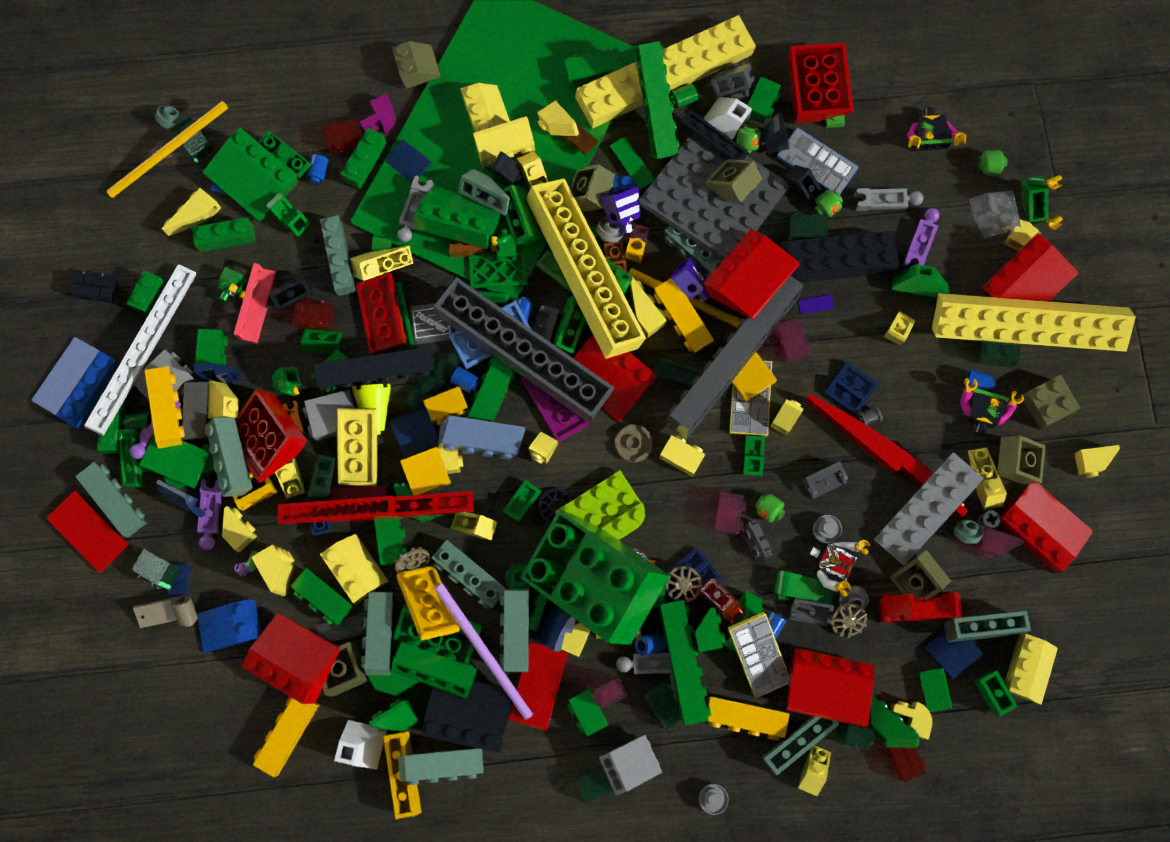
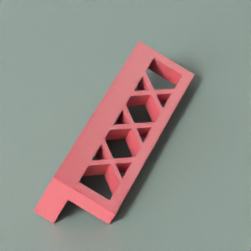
M257 263L253 264L234 335L238 340L258 344L270 300L269 291L273 288L277 275L275 271L263 269Z

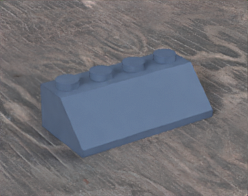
M449 415L440 424L438 447H442L445 451H455L456 449L463 450L462 453L474 454L476 452L481 453L484 457L497 455L501 459L510 460L519 452L525 427Z

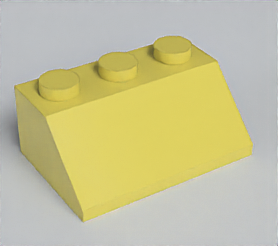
M476 83L461 88L462 98L474 132L510 122L497 85Z
M527 116L473 133L482 167H492L500 151L504 152L512 160L515 157L524 156L535 151V143Z
M357 534L335 543L320 554L348 597L355 604L368 597L369 592H375L389 582Z
M272 544L251 558L270 591L285 596L288 593L295 568L292 563L294 558L289 551L287 552L285 549Z
M1028 634L1018 635L1005 679V685L1011 695L1039 705L1042 704L1057 647Z

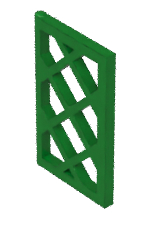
M516 252V257H522V262L518 267L513 262H503L497 268L490 262L492 259L497 258V254L469 255L470 287L527 285L525 252ZM483 259L485 262L477 269L473 265V260ZM507 263L515 269L509 276L501 271ZM487 264L495 270L489 278L481 272ZM517 272L523 275V281H513L511 278ZM497 273L506 279L504 282L494 283L491 281ZM479 274L486 281L474 284V278Z

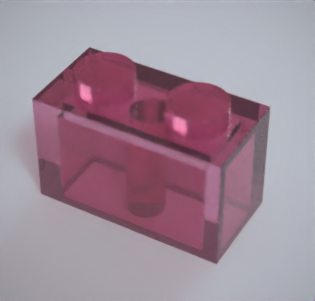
M800 318L777 324L775 331L785 364L807 359L812 350L810 342L806 341V328L803 323L801 324Z
M726 492L719 493L714 533L737 536L739 531L742 532L744 520H741V512H745L746 501H743L744 495Z

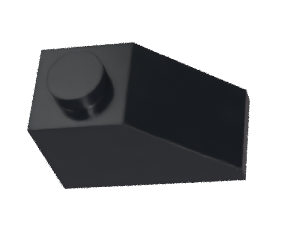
M778 113L763 128L764 136L761 137V143L763 148L766 147L768 154L790 149L782 113Z
M500 151L492 166L494 181L506 187L510 185L519 186L524 177L522 175V168L504 152Z
M795 165L783 177L786 183L790 185L791 191L812 208L816 206L815 199L824 193L809 168Z

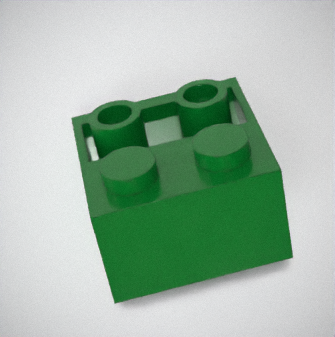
M710 608L705 613L694 630V636L692 637L694 644L697 645L698 653L723 648L722 644L725 643L724 633L719 631L718 626L721 623L719 611H715V608Z

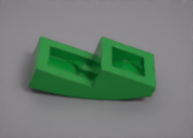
M745 435L743 474L763 476L765 436Z

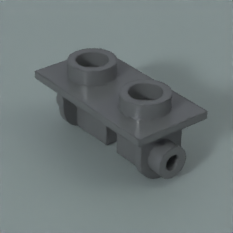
M754 520L740 527L742 537L746 540L751 555L757 563L772 556V549L767 539L762 541L759 539L764 536L759 523H756Z

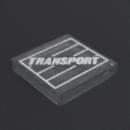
M436 303L411 307L416 345L451 340L448 335L452 334V327L434 315V305Z

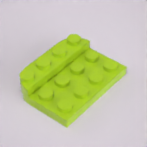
M621 470L558 509L594 524L618 540L636 530L645 518L644 505L633 491Z

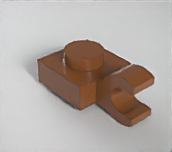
M293 401L294 408L291 410L288 409L286 403L283 404L284 409L290 414L291 419L301 433L306 434L302 417L299 413V404Z

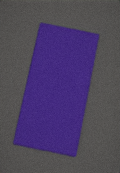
M832 294L798 300L801 315L835 308Z

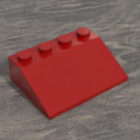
M846 43L791 46L788 53V65L795 124L814 123L853 113Z
M750 229L708 277L704 285L709 297L753 320L797 269L800 263L768 237Z
M1038 232L981 290L989 297L1050 302L1078 272Z
M594 335L586 341L573 358L615 387L610 397L602 406V409L618 422L636 405L657 381L658 377L630 352L605 359Z
M256 389L238 414V419H235L246 464L260 483L294 459L307 443L306 438L273 393Z
M1039 483L1028 484L1000 515L1001 521L999 525L1054 574L1064 572L1093 533L1087 525Z
M277 613L251 646L241 667L301 704H315L341 648L281 613Z
M795 648L790 662L787 710L867 727L874 684V665Z

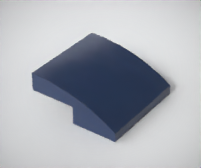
M404 139L386 160V163L411 183L415 176L420 177L432 164L428 158Z
M846 362L825 393L854 414H857L879 383L849 362Z
M216 363L194 365L195 373L204 381L218 378L223 383L229 384L244 380L243 376L236 369L227 365Z
M426 407L390 421L405 458L438 445L439 438Z
M157 480L156 484L160 493L168 501L201 518L203 517L205 511L195 506L197 498Z
M695 548L667 571L669 573L675 567L688 566L698 572L701 577L702 587L697 598L690 601L692 604H695L723 581V578L698 548ZM684 569V575H683V576L686 577V576H687V573H688V569ZM680 570L675 571L674 574L680 577ZM691 571L690 578L696 577V575ZM671 575L672 580L676 582L677 578ZM698 580L691 581L692 585H698ZM691 588L694 594L696 593L698 588ZM689 591L686 592L688 599L691 598V593Z
M553 603L539 625L535 640L553 651L561 652L565 632H573L576 619Z
M945 630L923 647L935 663L944 668V671L951 679H954L983 655L972 640L947 642Z

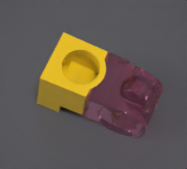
M635 224L626 249L625 259L641 263L650 228Z

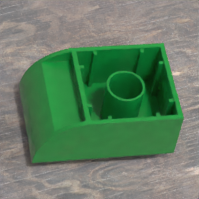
M558 510L520 578L607 643L631 645L670 575L601 528L576 515Z

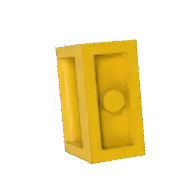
M249 472L250 480L254 479L255 477L252 472ZM270 477L265 479V486L242 498L240 496H233L237 507L244 511L276 494L277 490Z

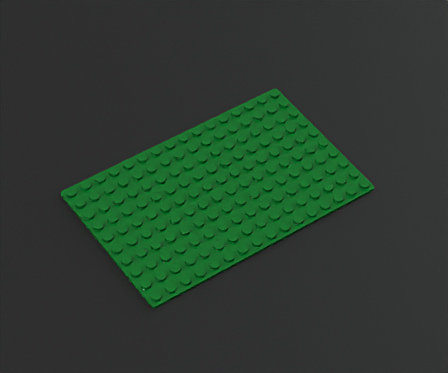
M474 0L438 64L441 77L430 80L427 83L351 219V223L373 235L391 237L392 244L395 246L409 245L412 254L470 281L469 257H451L449 253L450 244L460 241L414 229L410 230L412 232L410 241L401 242L398 239V231L404 227L399 225V220L412 183L386 163L388 157L404 139L428 158L432 164L419 177L420 186H424L428 180H432L434 185L459 191L461 176L473 169L489 176L494 181L492 167H482L473 136L475 132L462 98L461 88L476 83L497 85L509 121L527 116L535 143L534 152L542 162L548 181L565 179L570 188L577 169L588 167L612 120L593 129L591 128L575 98L577 88L584 85L569 88L564 68V59H568L571 56H583L589 52H602L607 48H618L622 66L625 67L636 62L634 47L533 0ZM556 101L577 125L598 140V144L585 156L575 146L571 147L559 135H551L547 130H543L538 123L540 119L537 112ZM521 156L515 157V158L513 159V161L516 162L518 165H519V163H518L517 158H519V157H521ZM523 177L519 186L524 187L528 195L530 188ZM494 181L502 190L506 188V186ZM501 215L493 236L498 238L501 235L502 229H508V235H512L504 215ZM540 227L541 239L529 246L515 244L516 252H525L527 281L547 245ZM490 241V243H489V246H490V247H489V250L486 251V252H483V253H481V254H478V255H483V254H497V252H492V251H491V241ZM516 257V261L513 262L517 267L522 262V257ZM497 258L490 261L497 268L503 263H497ZM483 259L473 260V265L479 269L485 261ZM508 263L501 269L507 276L515 270ZM487 264L481 272L489 278L495 270ZM517 272L511 280L523 281V275ZM497 273L491 281L494 283L504 282L506 279ZM479 274L474 278V284L486 281ZM525 285L484 288L494 292H506L510 294L509 301L513 302L519 298Z

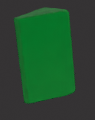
M476 290L499 307L509 304L510 294L506 292Z
M304 329L301 338V349L303 352L332 354L336 349L340 351L342 332Z
M944 668L920 672V680L928 711L951 709L952 704Z

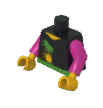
M933 107L924 108L923 116L919 117L911 125L907 133L908 148H911L913 145L914 152L949 149L953 141L955 146H958L959 142L966 144V134L956 131L944 115H935Z
M966 378L964 380L966 388L963 390L960 404L966 416V421L975 424L973 433L978 436H985L987 428L993 429L997 425H1002L1011 417L1017 404L1023 402L1024 396L1022 394L1019 399H1015L1014 396L1017 394V391H1013L1011 394L1012 400L1009 401L1008 397L978 389V383L975 379L972 385H968L969 379Z

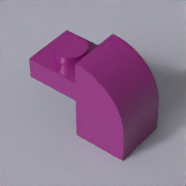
M384 94L370 101L375 114L360 121L364 133L367 128L377 132L381 127L387 133L393 127L395 112L387 94Z

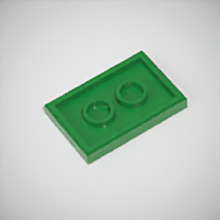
M154 435L139 466L195 489L211 453L182 441V445L158 449Z

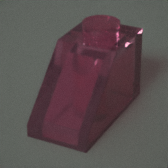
M984 528L983 537L977 543L975 552L981 553L980 556L983 558L992 559L1024 544L1025 540L990 528Z
M620 677L593 690L595 693L593 694V699L597 706L601 705V708L628 696Z

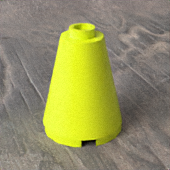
M383 384L361 385L358 390H356V386H352L357 408L377 409V435H380L381 431L385 429L391 384H386V388H383Z

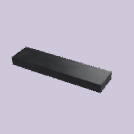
M691 109L679 122L682 128L726 160H744L749 154L746 149Z

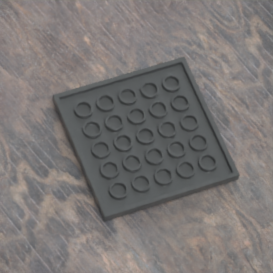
M691 134L678 150V155L673 156L638 202L640 206L724 260L750 229L754 231L759 229L790 185L784 179L754 161L762 180L741 203L727 202L705 184L726 159ZM748 156L744 159L747 161H754Z

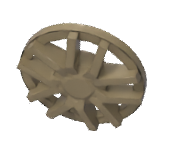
M421 547L418 549L411 548L410 552L400 554V559L395 560V570L399 573L426 567L430 561V554Z
M688 566L673 568L668 575L670 577L671 575L674 576L677 580L672 582L668 579L665 584L669 597L674 601H682L678 598L683 593L684 603L696 599L702 587L701 577L698 572ZM684 569H688V573H687V576H686V577L683 576V575H684ZM680 570V577L674 574V572ZM691 571L696 575V577L690 578ZM698 580V585H692L691 581ZM669 583L675 585L671 590H669ZM691 588H698L695 594ZM678 590V594L674 597L672 593ZM688 591H689V592L691 593V595H692V597L689 598V599H688L687 594H686V592H688Z
M846 603L839 606L831 616V627L840 637L850 638V636L862 633V629L867 626V613L863 607L855 603ZM845 608L848 609V612L846 613L843 612V609ZM839 612H841L842 616H837V617H836V615H837Z

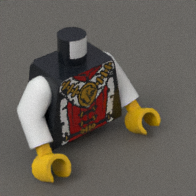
M861 540L858 543L834 542L828 544L824 551L815 547L812 548L808 557L818 562L814 572L824 588L836 592L839 591L843 597L847 596L844 589L851 590L847 579L859 556L857 552L860 550L864 555L869 553L867 549H863L864 546H870L867 540Z

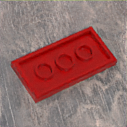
M386 273L355 283L370 355L380 354L407 345L392 274Z
M74 491L46 518L100 573L130 545L78 491Z
M530 642L528 672L521 673L517 692L533 715L525 720L513 704L508 720L547 731L568 652L553 651L546 646Z

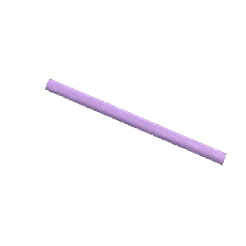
M442 583L437 585L434 590L525 720L530 718L533 713Z

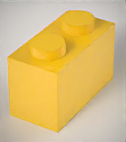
M459 386L423 400L433 425L437 424L440 426L449 415L463 417L468 409Z

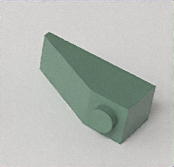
M475 169L461 176L458 193L504 216L507 214L510 197L489 176Z

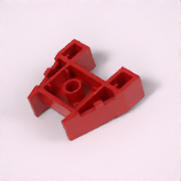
M957 591L941 592L942 595L927 599L928 602H925V598H914L913 593L897 596L895 594H883V598L877 599L879 623L962 618L960 594Z

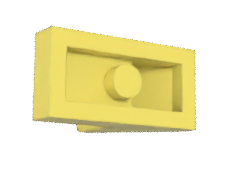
M899 311L884 337L901 346L907 339L915 320Z

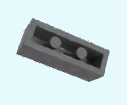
M184 382V388L181 389L183 407L180 410L185 437L182 439L187 443L209 442L205 434V425L211 420L208 419V382Z

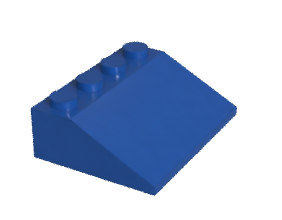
M74 337L32 398V401L80 429L100 399V393H104L120 363Z

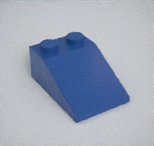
M252 599L227 604L197 614L203 653L253 642L262 634L256 601Z

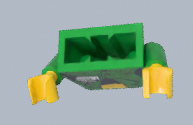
M1060 175L1051 179L1043 176H1032L1021 182V204L1029 223L1035 221L1045 225L1048 223L1052 230L1062 225L1059 223L1063 220L1061 216L1056 215L1052 219L1048 216L1047 186L1052 190L1063 186L1057 182L1062 179Z

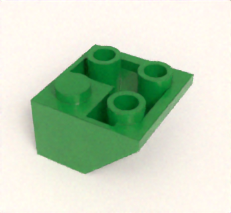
M398 699L389 705L391 709L388 711L381 710L372 716L373 720L369 724L373 727L404 732L421 720L409 700Z

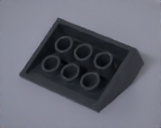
M473 681L467 698L433 687L421 736L500 753L503 747L512 701L502 687Z

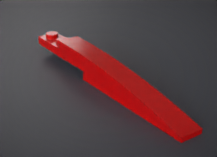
M811 394L804 400L890 473L895 474L900 470L920 488L933 475L934 472L905 450L849 414ZM961 503L952 514L959 519L968 510Z
M465 491L398 497L382 496L278 504V524L394 519L474 512L473 492Z

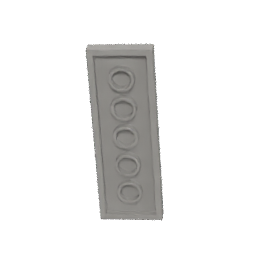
M953 452L880 531L874 540L904 566L984 478Z

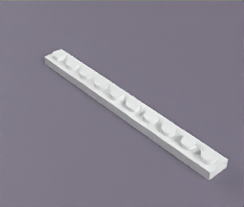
M178 264L85 423V428L104 436L193 282L196 272Z

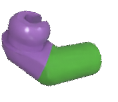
M251 551L248 561L235 565V572L239 575H246L254 571L256 565L251 557L259 552Z

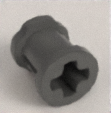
M876 405L868 411L858 412L859 421L867 426L876 421H883L881 411Z
M993 510L987 511L978 517V525L984 530L997 527L1001 521L1000 515ZM991 518L992 522H987L986 519Z

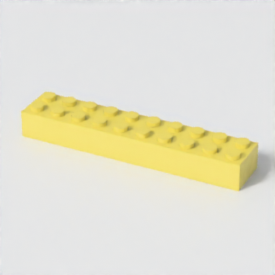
M739 15L664 49L663 62L667 67L666 80L670 85V93L673 90L726 68L727 64L736 63L752 56L756 46ZM636 62L577 88L575 98L592 129L643 106Z
M565 179L532 186L526 196V200L605 359L638 349L646 337Z
M939 293L932 330L938 338L1127 352L1136 316L1128 307Z

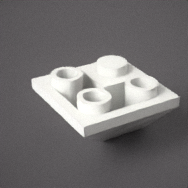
M719 97L704 117V120L734 140L738 130L749 119L752 108L738 99Z
M348 720L339 740L334 761L377 769L384 744L383 736H386L387 729Z

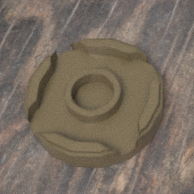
M627 425L617 433L615 450L623 460L630 463H638L650 455L653 441L650 432L640 425Z

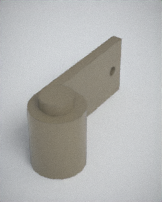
M189 595L133 607L140 628L176 620L180 626L190 627L198 619L191 596Z

